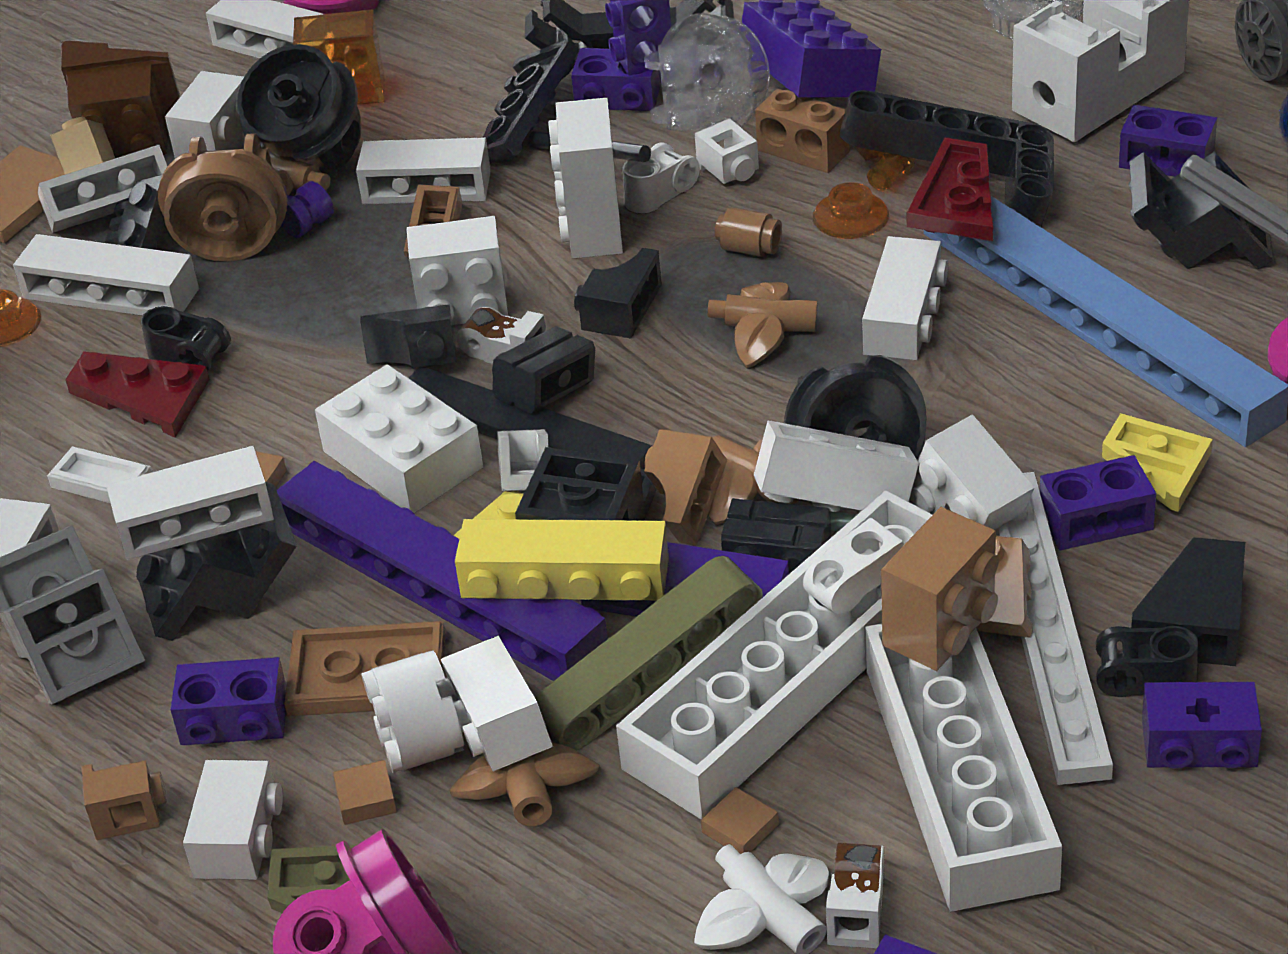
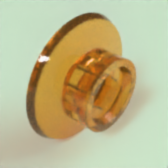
M847 182L831 189L829 196L821 200L814 209L812 218L815 226L824 234L841 239H858L880 231L889 220V210L885 203L873 195L867 186L861 183Z
M0 289V347H5L18 343L30 336L40 324L41 312L31 301L17 297L13 291Z

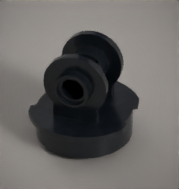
M294 44L282 46L268 52L258 59L245 74L237 94V111L244 136L256 133L262 149L268 148L274 154L293 156L296 161L303 162L319 156L325 165L338 168L350 160L355 149L358 147L361 138V117L357 107L358 91L354 77L344 64L337 61L332 63L319 49L308 45Z
M882 355L869 356L865 363H848L829 371L823 366L810 370L805 376L798 378L797 386L790 396L784 416L785 424L843 435L852 434L853 430L866 428L867 431L858 438L909 447L916 459H918L922 451L926 436V406L918 384L902 366Z

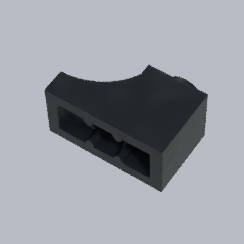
M641 248L637 255L619 266L603 270L593 268L584 285L578 286L574 298L575 310L579 311L581 330L632 338L662 286L659 250Z
M450 304L365 315L360 318L367 364L397 362L409 364L411 368L456 362V344Z

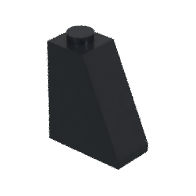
M1193 537L1132 612L1131 628L1184 627L1192 631L1197 637L1198 663L1236 666L1246 542Z

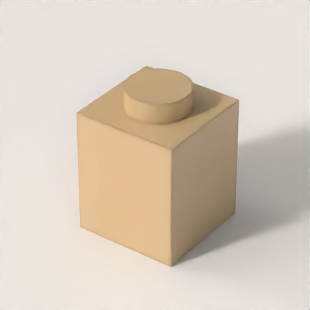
M78 117L66 121L61 125L63 130L50 135L65 175L115 159L102 123L86 120L85 117Z

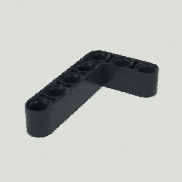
M859 90L850 94L840 129V136L845 142L860 148L933 162L944 138L987 144L989 173L1005 176V205L1039 227H1042L1054 191V138L1048 129L1034 123L873 91Z

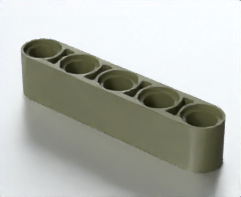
M718 556L706 562L536 696L535 699L548 734L557 744L565 745L576 751L588 745L658 690L762 599V589L729 557Z

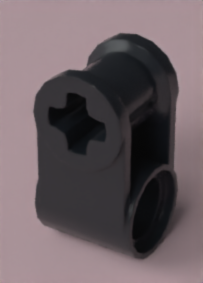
M167 306L150 309L141 318V326L149 359L203 365L209 371L212 367L214 356L217 353L224 352L231 344L229 331L223 324L213 318L200 317Z
M1116 626L1102 631L1097 636L1095 645L1097 655L1101 658V666L1096 673V682L1098 688L1105 694L1114 697L1144 695V683L1198 681V640L1192 631L1184 627L1129 628ZM1119 641L1122 642L1123 651L1120 654L1117 653V642ZM1117 670H1123L1122 682H1119L1117 679Z

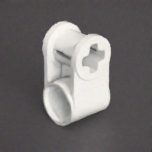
M664 142L657 143L651 148V158L649 161L637 162L628 160L622 167L625 207L635 213H649L657 210L662 204L680 193L688 191L693 187L699 176V161L693 156H681L675 153L671 145Z

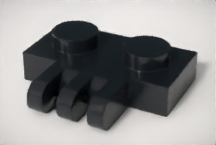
M162 175L136 181L129 194V200L115 205L114 214L118 217L111 219L109 228L114 232L107 233L105 243L156 250L164 223V216L158 201V189Z

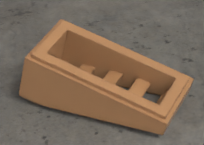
M418 185L409 227L430 224L425 222L458 221L463 205L460 188ZM429 211H432V212H445V214L429 213ZM407 238L404 247L405 257H409Z

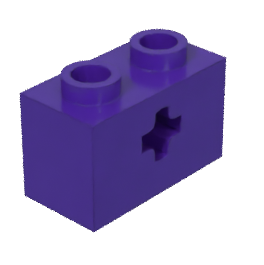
M1255 682L1144 683L1142 726L1147 768L1258 767L1262 728Z

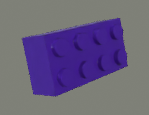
M783 0L744 2L738 48L787 89L795 93L797 97H849L851 93L859 90L875 92L882 49L869 41L866 34L851 28V23L836 17L834 11L821 6L819 0H796V3L783 2Z

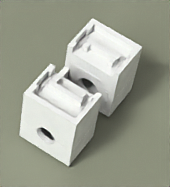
M1056 0L1014 25L1012 111L1072 142H1076L1184 72L1189 0H1084L1083 23L1062 13L1063 3Z

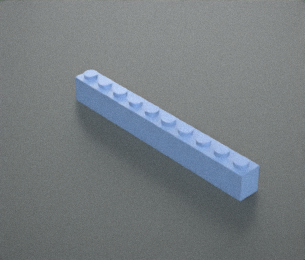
M991 196L993 242L939 232L931 233L924 230V235L934 241H941V246L1245 448L1286 422L1288 384Z

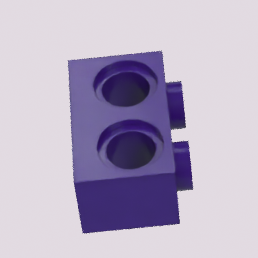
M610 0V3L605 4L607 20L613 28L614 36L609 38L610 53L613 61H619L628 76L674 64L669 0Z
M580 48L571 74L574 101L607 98L609 110L654 111L662 84L660 68L628 76L621 63L613 61L610 49Z
M1133 104L1120 133L1119 168L1130 169V161L1144 152L1167 176L1175 177L1179 175L1184 163L1192 155H1197L1204 159L1215 152L1217 117Z
M1135 455L1040 476L1042 503L1051 536L1059 551L1154 530L1156 492Z
M280 657L178 664L170 711L180 745L284 738L287 686Z

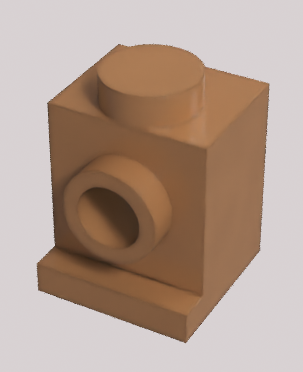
M146 760L94 771L92 764L81 766L84 806L96 840L160 827L158 805L167 803L164 781L161 772L150 774Z

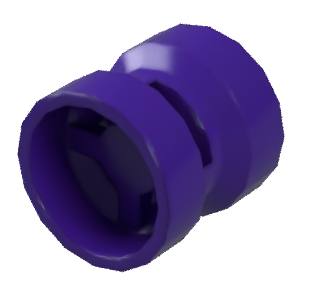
M308 181L297 189L295 196L287 195V211L281 227L292 237L300 238L312 229L314 223L321 224L329 219L334 213V207L325 189L314 181Z

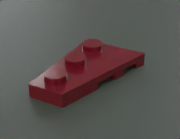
M944 138L906 212L907 227L922 229L931 233L939 232L993 242V217L991 213L987 144Z
M83 351L65 379L70 394L108 410L114 408L125 410L130 413L132 420L145 425L148 421L156 423L162 427L163 433L176 438L210 380L207 367L203 365Z

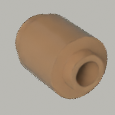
M729 207L724 215H719L716 221L715 238L720 240V246L723 250L764 257L767 253L775 254L781 242L782 223L780 220L773 219L772 215L768 213Z

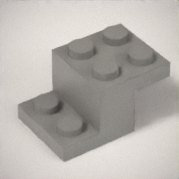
M73 525L0 557V617L19 658H28L49 704L63 700L145 661L104 569H92Z

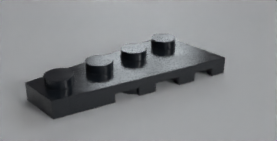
M571 38L515 59L512 68L517 74L507 78L504 89L508 92V95L497 102L494 111L499 116L489 122L483 138L486 137L490 164L502 159L509 161L516 157L523 149L522 142L526 135L537 126L540 121L538 116L543 108L556 96L555 89L559 82L572 70L571 63L578 54L579 48Z

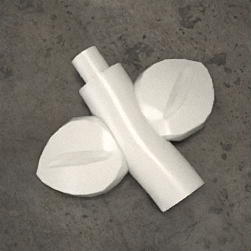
M731 844L722 847L717 853L715 860L725 870L723 880L731 889L719 893L703 911L696 929L695 946L709 950L741 946L752 941L766 928L796 954H809L817 948L824 939L827 928L800 904L807 903L821 895L827 887L829 871L824 862L815 858L787 853L772 857L764 867L751 852L740 854Z

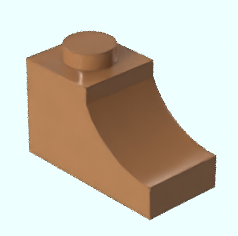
M659 429L654 445L646 453L644 473L659 493L666 496V509L663 518L666 526L679 543L697 545L727 458L712 437Z

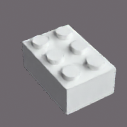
M597 98L557 102V120H551L548 123L552 171L555 176L557 208H559L561 242L570 241L572 259L623 254L608 99Z
M388 364L315 409L323 451L401 508H408L413 513L483 468L477 425Z

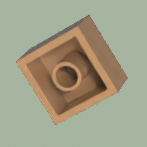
M940 507L881 569L882 640L884 647L935 671H938L951 655H958L963 650L969 635L981 622L986 623L990 620L998 604V595L995 593V573L999 565V557L995 555L996 530L943 507Z

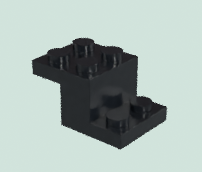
M1144 152L1130 161L1131 216L1140 229L1143 231L1148 229L1158 239L1161 249L1168 257H1176L1188 269L1230 243L1232 249L1239 257L1244 258L1246 256L1258 269L1273 261L1271 237L1268 233L1183 180L1180 174L1170 179ZM1215 152L1203 159L1249 188Z
M545 447L518 505L515 516L516 520L644 521L657 489L644 473L645 469H640L639 459Z
M265 481L274 520L142 556L137 566L136 577L140 583L146 611L149 614L155 637L173 641L196 605L249 619L297 547L274 484Z

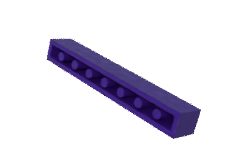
M313 461L277 489L292 534L483 642L499 636L513 659L552 681H555L608 639L605 618L593 608L584 607L571 599L461 598L455 566L459 539L451 535L445 528L436 527L419 518L408 508H401L382 498L376 491L366 489L347 479L345 475L337 470H331Z

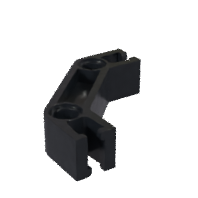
M541 0V6H543L542 20L538 18V13L534 10H531L525 17V39L540 50L569 38L572 41H581L575 43L579 50L580 48L609 49V38L614 37L613 28L608 23L606 12L582 14L564 0ZM683 0L677 7H670L674 62L697 59L734 24L733 1L717 0L720 5L716 8L713 0ZM705 10L710 12L706 17L701 16ZM551 21V22L554 23L557 27L555 28V27L551 26V25L548 24V23ZM689 32L692 34L682 35L681 33ZM578 54L571 63L572 69L574 68Z

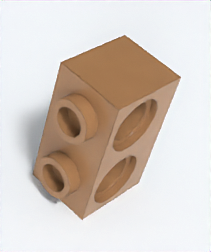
M777 88L755 109L758 151L829 173L850 152L849 144L840 136V129L846 109L807 97H797L791 91Z

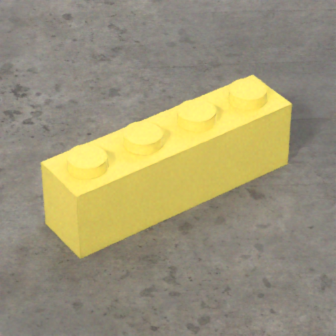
M463 519L455 558L461 598L658 601L664 596L669 560L665 521Z

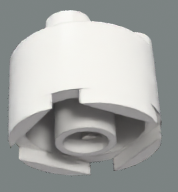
M434 650L361 673L368 699L373 704L376 714L373 717L376 731L382 747L384 746L393 773L432 762L464 750V741L452 697L448 696L442 681L446 680Z

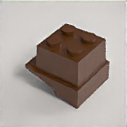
M62 41L61 70L67 85L68 108L72 119L85 117L86 120L102 123L115 159L156 145H160L163 155L167 154L168 128L165 116L181 97L169 53L109 48L108 43Z

